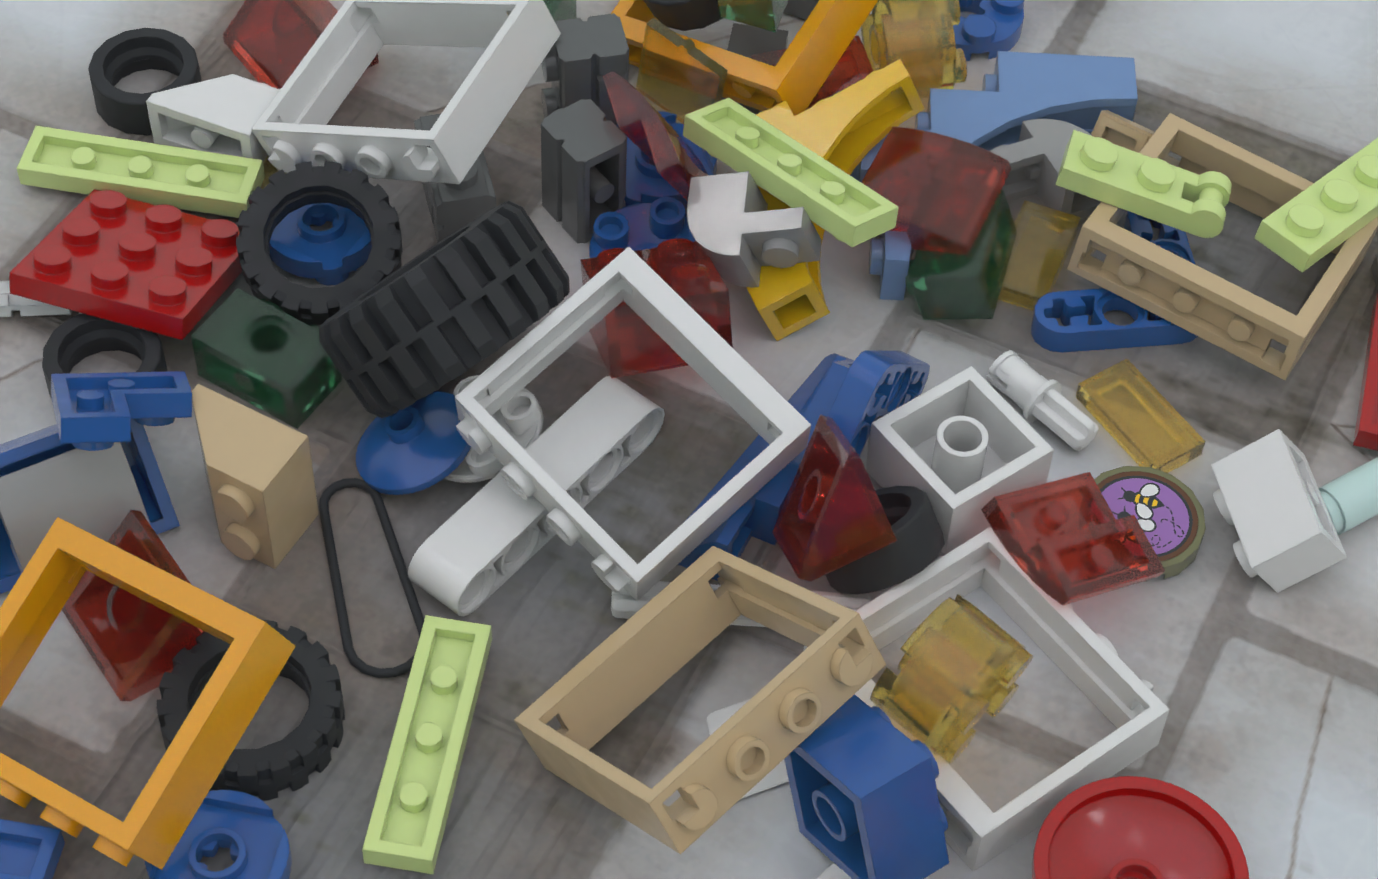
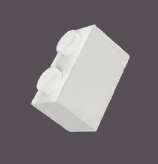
M1280 429L1211 464L1220 489L1213 492L1215 503L1226 522L1231 526L1235 525L1240 540L1233 543V549L1240 565L1249 577L1253 578L1259 575L1279 593L1347 558L1305 455Z

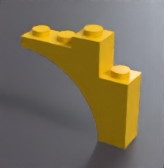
M901 59L882 69L871 72L864 79L833 96L818 101L811 108L796 116L792 113L786 100L756 115L845 173L851 175L867 153L887 134L925 108ZM757 186L768 204L767 210L790 208V206L760 186ZM812 222L821 240H823L825 230ZM820 261L796 263L794 266L787 268L761 266L759 287H746L758 312L776 341L830 313L821 285Z

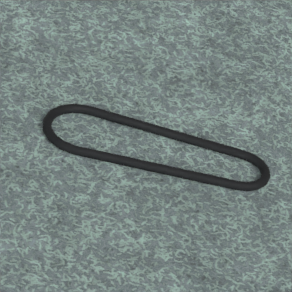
M344 478L327 487L319 499V514L343 650L350 664L361 673L376 678L397 677L411 671L415 654L406 663L394 668H377L367 665L358 658L353 648L329 515V501L337 491L356 487L370 494L413 615L419 638L424 617L412 582L408 577V571L382 496L362 479Z

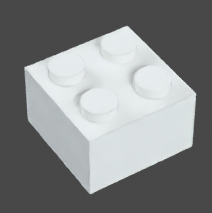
M971 366L872 422L865 470L882 488L915 486L926 492L943 532L945 544L941 551L947 554L987 528L994 526L1044 496L1054 449Z

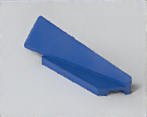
M833 353L826 356L788 400L811 424L807 447L678 565L688 568L712 546L740 558L751 537L772 545L777 544L790 520L787 518V509L792 494L854 360ZM760 435L756 437L691 515L769 446ZM717 573L712 579L718 581L717 578L720 576Z

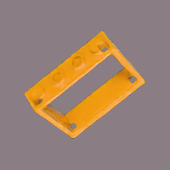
M620 0L611 14L614 13L617 17H620L629 47V64L724 98L729 97L735 102L761 111L768 110L786 100L792 113L796 116L808 108L878 0H819L775 67L658 27L660 21L654 17L644 0Z
M57 517L0 607V708L86 570L229 643L230 646L123 822L1 752L0 795L25 809L31 799L35 797L47 804L40 818L75 838H78L82 829L86 826L100 834L92 846L97 851L127 867L135 854L162 870L296 646L265 621Z

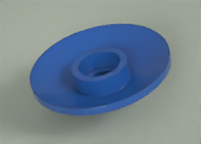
M433 392L391 416L384 418L377 416L363 433L356 451V467L367 485L383 494L405 495L415 493L440 482L462 463L471 446L464 440L456 428V425L461 421L458 419L455 395L445 392Z

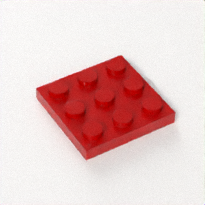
M94 189L9 272L10 294L183 340L242 273L236 246V237L239 236V229L235 223L228 220H211L181 212L180 209L171 205H153L127 198L118 191Z

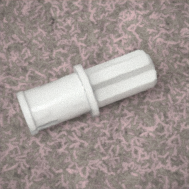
M1012 350L1004 352L993 362L988 370L990 374L986 377L987 381L1012 399L1023 410V417L1028 422L1033 423L1037 419L1040 420L1077 451L1085 449L1096 437L1099 430L1098 425L1061 395L1062 385L1057 380L1052 379L1048 381Z

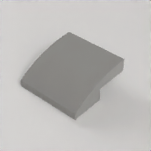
M114 442L111 448L100 451H86L76 448L0 477V517L11 541L10 547L21 574L57 517L146 562L161 557L146 510L120 442ZM86 570L74 591L103 579Z

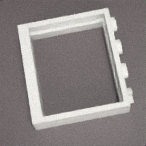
M346 0L251 130L268 154L269 162L278 171L282 169L287 173L296 170L295 164L312 161V167L324 166L325 161L341 163L342 169L352 172L353 168L358 169L368 175V178L460 184L561 35V32L543 0ZM383 45L486 48L430 131L327 125Z
M627 247L455 396L458 419L461 421L456 425V428L464 440L479 454H483L488 449L504 465L500 473L508 485L524 500L533 495L549 511L545 519L552 530L569 546L574 545L578 541L595 558L590 564L598 577L614 592L617 593L624 588L636 600L645 595L800 454L808 445L811 424L630 247ZM623 301L769 444L766 449L638 564L492 417L497 410Z
M991 527L929 564L920 573L897 584L856 610L860 614L878 650H881L981 586L1113 723L1117 730L993 813L872 679L855 693L857 697L870 707L877 706L882 709L895 728L911 741L919 740L924 743L933 754L939 768V776L935 779L939 805L943 809L948 821V829L944 832L945 840L973 872L1041 826L1050 811L1068 794L1088 783L1111 778L1159 744L1170 710L1152 692L1154 686L1144 679L1140 680L1118 657L1112 643L1102 634L1094 633L1074 612L1067 597L1058 589L1050 588L1029 566V562L1022 551L1015 552Z

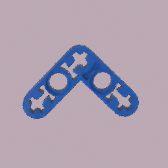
M1127 211L1124 229L1195 264L1186 232ZM1151 223L1154 228L1160 229L1158 239L1152 240L1154 233ZM1104 288L1057 291L1045 294L1035 305L1031 323V335L1037 344L1049 351L1062 353L1183 344L1191 342L1198 337L1150 311L1149 320L1154 321H1148V310ZM1111 310H1121L1128 313L1135 322L1125 326L1115 325L1105 319L1103 314ZM1089 315L1091 316L1090 325L1088 324ZM1056 318H1060L1061 323L1064 326H1059V323L1056 320Z
M865 350L860 353L845 376L788 504V519L814 531L819 522L837 508L868 440L872 422L876 421L878 416H884L921 395L928 379L929 364L903 351Z

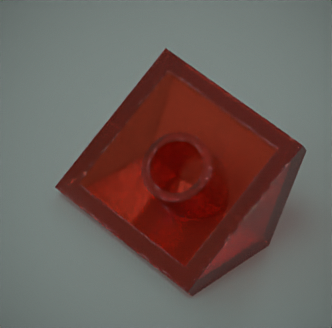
M246 0L224 31L223 40L259 83H265L271 87L281 89L338 10L328 0ZM378 54L367 68L379 63Z
M821 414L772 532L796 576L808 582H812L897 541L861 458L835 421Z
M130 510L107 542L191 584L143 513L138 510ZM87 570L62 608L66 618L120 701H132L159 687L164 672H172L174 668L172 659L183 647L190 650L197 644L196 637L205 632Z

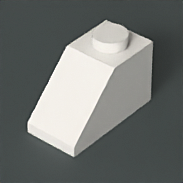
M230 74L153 93L146 100L153 141L155 144L259 159L263 160V166H265L269 156L251 129L280 89Z

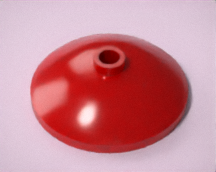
M1118 776L1097 780L1079 787L1064 797L1044 820L1038 833L1032 858L1033 879H1249V870L1243 849L1235 833L1217 811L1198 796L1179 786L1158 779L1138 776Z

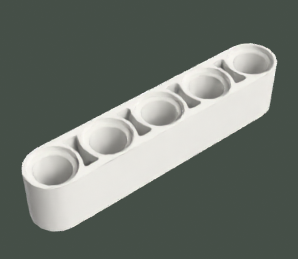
M612 375L606 376L524 450L584 508L653 442L663 424L664 409ZM499 472L423 542L410 562L408 577L412 582L459 616H467L479 608L556 535L545 519L549 511L533 495L527 500L521 498L508 485Z

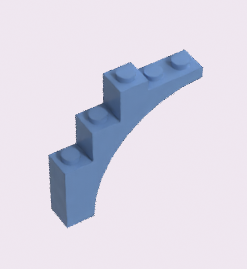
M997 51L994 74H984L982 91L930 88L927 112L916 114L915 129L895 128L867 153L850 175L899 207L895 228L880 234L879 239L872 238L870 241L869 274L880 275V299L904 301L909 261L921 232L941 204L966 182L978 175L981 153L990 151L1000 145H1010L1019 142L1023 121L1055 119L1074 124L1090 134L1102 110H1109L1133 121L1138 100L1134 58Z

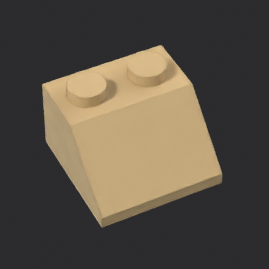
M197 384L192 390V404L221 543L241 559L252 560L254 558L276 569L319 515L309 438L295 429Z

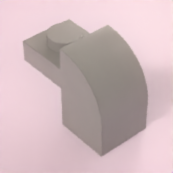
M1055 119L1023 121L1019 142L1010 145H1000L990 151L981 153L975 195L983 207L987 209L1037 193L1058 225L1090 216L1101 201L1055 184L1065 148L1073 130L1088 135L1091 134L1074 124Z
M749 171L691 177L687 204V222L693 237L719 276L732 284L754 288L759 287L761 266L787 268L794 266L796 263L820 261L822 240L804 207L767 210L768 204Z

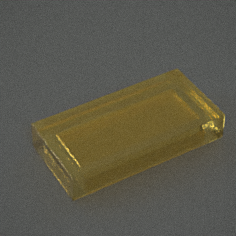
M1024 200L987 281L985 295L1034 311L1037 301L1045 294L1052 292L1078 232L1081 217Z
M1127 358L1078 384L1076 398L1139 466L1151 467L1169 473L1202 455L1206 441Z

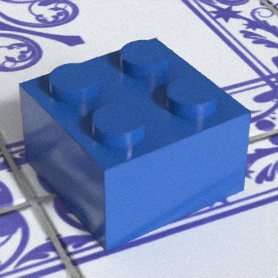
M854 694L784 759L799 832L852 879H924L949 864L944 834L948 829V821L943 809L939 805L935 781L939 776L937 762L924 743L919 740L911 741L892 725L888 716L879 707L868 706Z

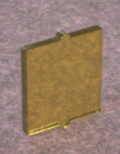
M652 18L646 23L635 90L665 112L677 114L676 119L684 124L686 114L721 101L728 70L697 49L691 39H683L657 19Z

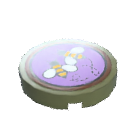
M1122 466L1101 473L1085 487L1075 515L1076 529L1078 527V533L1082 538L1080 545L1087 557L1107 573L1129 581L1147 582L1149 576L1165 574L1164 579L1179 575L1194 562L1206 530L1204 509L1193 491L1175 476L1151 467Z

